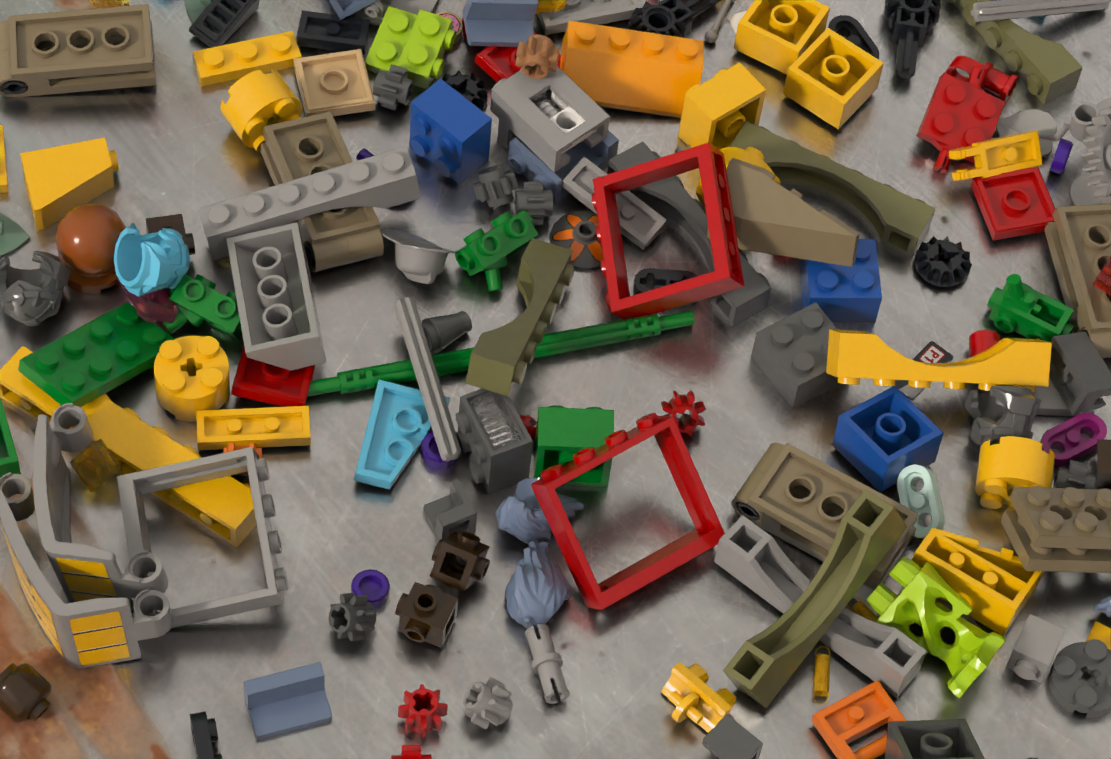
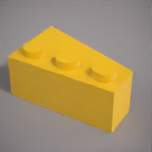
M932 527L915 551L912 561L920 567L926 562L930 563L946 583L971 605L973 609L968 614L970 617L1004 636L1037 588L1044 571H1025L1019 557L1013 556V550L1002 547L1001 552L978 546V540ZM939 597V599L948 602L945 598Z

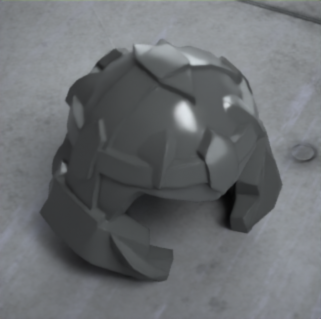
M34 251L32 261L40 263V269L13 268L9 266V257H2L0 259V306L9 317L27 326L39 325L41 321L54 316L59 311L63 288L67 286L72 272L59 261L57 256L48 252Z
M991 386L990 393L972 390L965 399L964 404L967 412L972 415L974 420L971 427L972 431L969 433L971 439L979 445L990 440V445L999 444L1000 437L1006 436L1032 439L1033 432H1031V428L1041 400L1035 398L1029 388Z

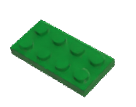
M125 302L20 359L18 371L60 405L73 403L76 406L82 407L153 367L161 344L175 338L130 303Z

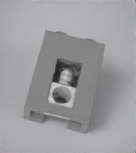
M558 66L556 72L548 70L547 76L541 79L527 77L521 68L519 72L508 79L503 78L498 81L492 88L490 111L499 118L497 140L506 149L509 147V142L512 139L517 138L521 140L554 173L570 163L571 158L565 152L581 141H585L592 148L607 138L610 116Z

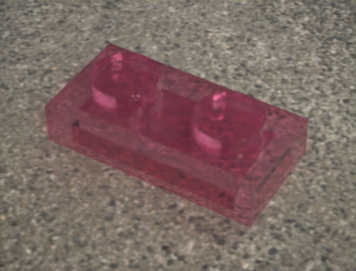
M116 276L117 281L124 290L125 296L130 299L137 310V314L142 319L152 323L157 321L173 323L178 310L164 289L138 297L127 291Z

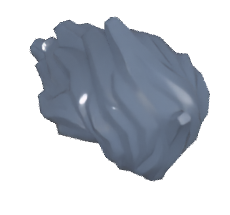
M525 478L518 482L515 495H510L507 499H504L496 511V517L499 522L498 528L512 534L527 544L531 541L539 544L540 538L547 540L551 538L549 532L551 528L531 486L532 483L541 478ZM557 493L568 518L574 517L575 511L583 510V504L577 502L576 498Z
M531 541L529 547L523 550L524 557L518 561L515 573L511 575L505 590L507 609L511 618L523 625L524 628L528 629L533 626L535 631L538 629L537 624L548 622L555 612L559 610L560 606L563 605L564 600L571 598V586L558 564L552 558H549V544L543 541L539 544Z

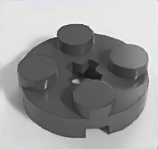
M1095 639L1088 642L1073 643L1063 648L1057 654L1050 669L1049 688L1055 700L1069 712L1074 713L1076 710L1080 713H1087L1086 717L1096 718L1111 713V650L1107 649V646L1102 641ZM1083 673L1093 675L1096 678V686H1092L1089 682L1082 683L1080 679Z

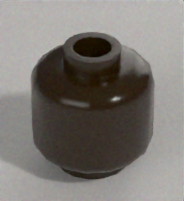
M12 663L0 674V709L14 722L20 723L29 717L36 721L51 706V703L47 700L51 693V685L31 665L24 663L17 667Z

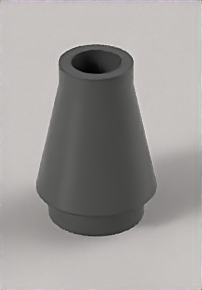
M461 311L456 314L422 320V327L430 352L439 353L460 336L472 330V322L466 312Z

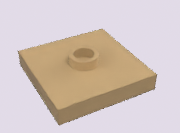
M361 49L293 59L295 75L306 117L331 111L333 116L375 110V100Z

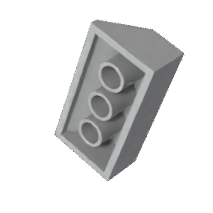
M298 222L226 238L247 358L290 371L326 363L307 254Z

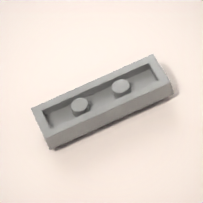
M584 156L562 180V188L597 214L592 203V193H594L593 179L608 174ZM629 190L616 194L621 233L642 250H645L666 226L667 220Z

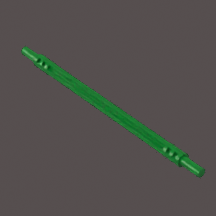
M692 311L660 317L657 314L548 333L544 335L541 344L537 343L534 358L660 335L663 330L694 325V314ZM474 347L432 355L438 376L468 371ZM408 359L337 372L336 377L311 381L307 397L336 391L346 394L377 388L379 380L399 384L417 379L411 360Z

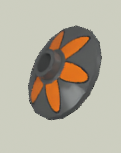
M574 211L563 215L552 227L549 236L550 243L573 250L570 264L575 265L577 270H596L601 268V260L604 257L602 245L596 234V227L599 225L598 215L592 211Z

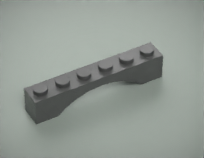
M642 141L609 159L607 174L661 157L655 151H651ZM672 176L629 190L667 221L678 227L692 241L701 254L708 273L715 271L711 242L707 238L708 222L704 207L697 199H693L688 194L679 177ZM739 249L745 287L711 297L712 305L732 328L766 309L771 290L766 277L755 271L741 249Z

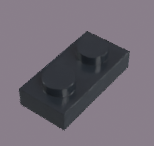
M302 10L296 41L298 46L334 51L361 49L365 55L370 19L347 16L340 20L338 15Z

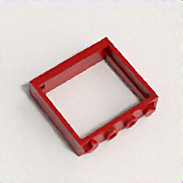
M708 142L593 179L594 193H592V203L597 211L599 225L596 227V234L603 250L604 258L601 260V269L607 278L608 292L606 293V303L611 313L623 320L646 316L745 287L724 153ZM699 168L715 271L630 296L616 194Z
M656 413L643 416L636 421L637 427L628 432L619 430L604 438L606 444L595 450L594 447H588L575 453L572 456L574 461L563 467L561 464H557L545 469L540 473L542 478L531 484L583 601L588 608L605 609L718 545L719 539L725 534L673 416H657ZM654 435L696 529L606 580L597 583L555 489Z

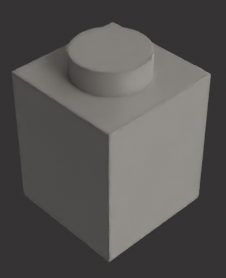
M1029 614L1006 668L1013 670L1023 679L1042 683L1066 629Z

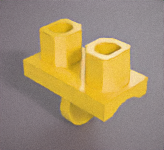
M679 662L673 667L671 677L661 691L676 706L672 713V718L677 723H680L689 717L694 723L709 733L726 714L729 715L736 702V696L727 688H720L716 692L713 691L706 684L709 679L707 671L698 663L686 667Z

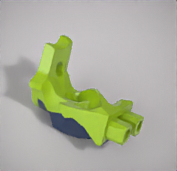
M903 556L889 573L891 577L904 587L900 593L896 595L881 582L868 596L866 601L880 614L876 623L897 628L927 651L926 654L930 653L939 657L947 664L952 675L947 682L948 688L955 696L960 698L974 680L987 668L1006 639L994 632H984L976 624L975 620L968 615L973 609L968 601L954 591L930 563L926 562L920 567L912 560ZM939 597L945 598L948 602L939 599ZM916 623L921 626L924 635L921 637L916 636L910 630V625ZM944 626L954 630L956 639L953 644H946L940 637V630Z

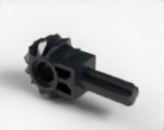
M659 0L656 5H651L646 1L642 8H635L631 21L628 23V29L684 38L690 34L693 18L721 0H662L661 2Z
M885 0L884 19L889 20L890 29H893L892 42L898 43L895 73L900 75L901 79H907V77L915 75L918 46H923L925 34H928L932 26H936V23H938L941 0Z

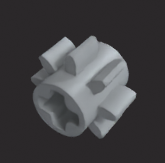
M492 677L489 678L487 684L481 681L475 682L468 688L464 696V706L467 708L465 714L471 717L472 723L485 730L490 722L496 726L500 725L511 714L513 703L509 697L512 693L505 689V684Z

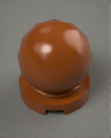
M86 203L70 209L60 220L55 243L58 250V259L72 271L67 285L84 294L97 295L101 294V289L110 288L116 283L117 287L122 285L115 271L114 252L119 235L126 226L116 211L102 204Z

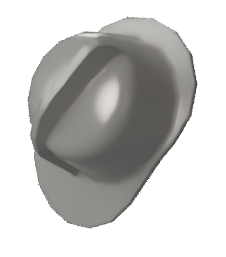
M395 229L380 230L384 237L395 242L396 266L411 281L424 284L433 283L436 275H440L448 254L456 253V251L441 248L411 233Z

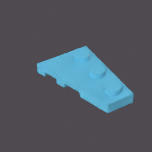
M383 380L378 381L353 481L391 489L422 444L424 437L432 430L420 390ZM444 396V397H445V400H446V403H447V406H448V405H449V402H450V398Z

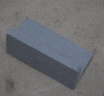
M467 0L462 13L468 45L518 47L519 41L527 43V39L534 35L532 19L539 5L538 0Z
M321 662L243 681L244 699L257 739L279 735L332 720V712L325 693V675Z

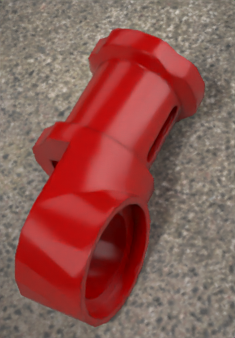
M966 56L955 57L945 73L961 81L968 82L973 66H982L980 70L985 68L987 73L981 88L1000 97V100L1005 103L1011 97L1019 80V76L1015 74L1010 76L994 68L990 62H986L984 65ZM956 68L965 71L969 75V78L959 74Z

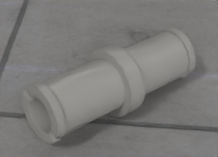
M537 624L541 639H537L533 626L525 631V637L528 640L533 656L531 666L533 672L539 675L545 694V701L555 704L557 700L554 688H557L561 702L570 696V692L561 670L563 665L562 657L555 651L549 626Z

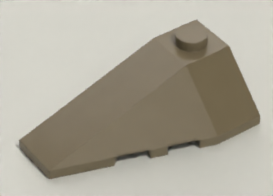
M735 158L730 160L726 170L739 249L849 267L855 264L859 238L858 232L826 210H816L801 199L803 194L794 188L789 191L773 180L775 175L768 170ZM708 229L707 238L710 239L709 229Z

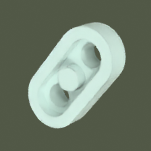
M916 464L905 467L897 479L900 504L918 513V520L914 525L916 527L914 537L924 539L932 527L943 530L945 524L937 478L934 472L927 467ZM922 478L924 486L918 491L916 484ZM929 514L931 516V524L925 527L924 518Z

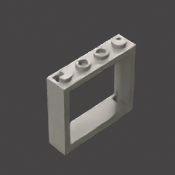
M253 447L117 476L130 558L134 553L142 550H148L151 553L143 494L248 472L267 589L171 609L173 618L171 628L285 603L283 591L288 590V580L284 567H278L276 555L282 553V545L278 531H272L270 517L276 516L275 505L272 495L266 494L264 481L270 479L266 459H260ZM148 572L141 578L150 577L154 572ZM150 610L145 615L155 616L161 611Z

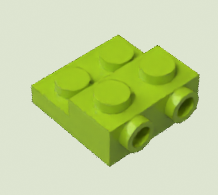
M388 6L366 57V69L378 74L380 70L389 72L391 64L407 69V73H409L408 78L414 80L415 86L428 89L432 85L434 78L439 79L441 77L445 60L442 59L446 50H451L454 45L457 32L453 30L452 19L421 9L418 15Z

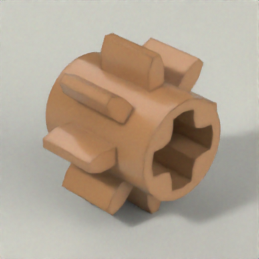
M532 35L527 39V43L519 41L515 65L522 67V72L527 77L533 79L544 78L547 76L548 70L556 72L560 48L553 47L552 40L547 36Z

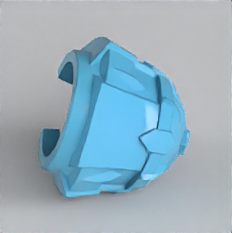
M131 223L129 227H126L120 233L115 244L114 265L116 275L127 291L140 297L159 289H174L183 275L187 273L191 259L188 246L185 245L182 239L183 236L179 232L171 228H163L156 233L140 235L139 229H137L134 223Z

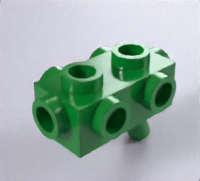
M525 210L511 216L509 211L501 214L490 221L493 228L486 233L480 228L463 238L466 245L455 253L458 264L464 270H467L470 276L485 271L489 292L503 290L499 269L508 264L506 255L531 240V238L539 235L534 228L533 218Z
M185 274L174 289H170L172 294L170 300L179 310L166 319L163 324L172 334L188 321L196 327H199L204 321L239 340L242 336L236 294L229 291L225 296L214 290L216 284L199 274L193 279Z
M1018 274L1009 275L1003 289L996 287L988 301L987 306L992 308L989 319L993 320L996 328L1004 333L1015 331L1025 336L1026 339H1040L1050 342L1053 336L1071 334L1074 329V325L1069 323L1074 309L1066 306L1060 300L1052 299L1034 290L1029 285L1022 283L1021 277Z

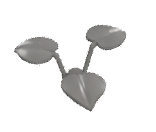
M1111 97L1097 105L1090 102L1076 104L1072 109L1071 119L1064 120V125L1058 133H1056V120L1048 112L1038 109L1023 110L1011 116L999 118L996 130L999 137L1038 130L1041 155L1044 158L1052 152V141H1059L1068 130L1078 141L1082 142L1084 139H1089L1090 136L1086 131V127L1094 126L1091 118L1098 116L1099 110L1111 106ZM1091 174L1080 175L1072 182L1070 198L1074 206L1102 204L1103 197L1094 198L1093 196L1096 186L1087 185Z

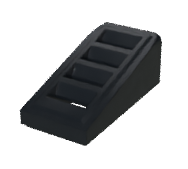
M212 0L191 25L189 32L210 48L222 46L259 8L260 0ZM228 4L230 7L236 10L237 13H233L231 10L225 7V5ZM218 14L228 22L227 25L215 15ZM209 23L211 26L220 31V33L216 35L205 25Z

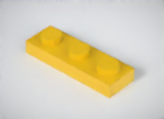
M293 31L192 52L193 62L201 87L240 79L246 74L260 69L263 73L271 72L270 69L278 71L294 67L293 59L302 58Z
M309 406L196 411L198 450L227 448L228 443H235L238 446H248L249 443H255L257 448L311 445Z

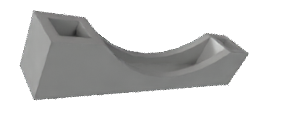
M407 146L198 208V212L213 260H218L229 256L226 238L287 225L312 214L346 207H379L387 209L420 199L421 195L417 175Z
M744 515L719 539L714 562L783 614L790 609L811 583L785 555L774 538ZM847 608L842 610L819 640L874 682L878 680L882 687L896 698L919 673L927 652L897 628L876 623Z

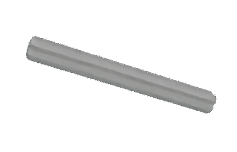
M1111 0L981 1L973 4V9L970 10L971 16H974L976 22H988L1106 10Z
M411 297L398 299L395 302V311L440 457L446 462L456 460L461 455V448L415 301Z

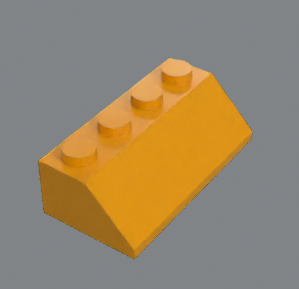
M569 20L561 46L560 69L599 106L681 118L686 92L692 86L701 84L704 41Z

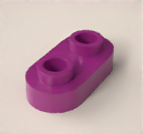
M1091 413L1079 414L1047 430L1040 440V443L1043 444L1042 450L1046 453H1049L1050 449L1059 450L1061 453L1054 452V467L1066 466L1070 460L1076 461L1097 450V439H1105L1107 427L1104 421L1097 415ZM1081 434H1087L1090 439L1082 437Z

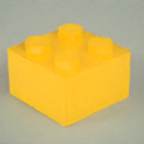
M754 0L738 23L734 49L787 75L788 68L825 31L830 7L816 0Z
M827 28L788 68L783 94L839 130L878 88L884 63L830 28Z
M740 62L729 69H721L710 80L701 85L696 84L686 92L678 137L692 148L708 142L719 150L730 147L746 121L759 126L766 89Z

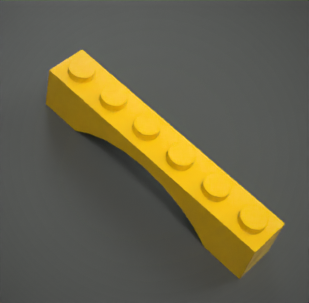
M829 329L826 373L838 377L837 383L859 385L860 378L873 379V384L879 386H895L896 380H909L908 386L930 388L931 381L944 382L943 387L949 389H965L966 383H977L980 390L990 391L991 386L1013 385L1029 388L1032 392H1035V386L1048 387L1052 343L1040 339L1003 338L991 348L967 359L947 363H927L906 358L890 348L876 334L858 330Z

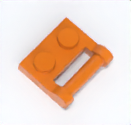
M878 680L813 714L811 720L837 759H875L883 755L886 751L887 734L855 752L851 750L848 744L888 722L907 721Z

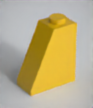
M105 137L20 153L23 176L36 230L46 229L62 219L70 209L86 204L114 187L113 172L119 171V165L115 150L108 151Z

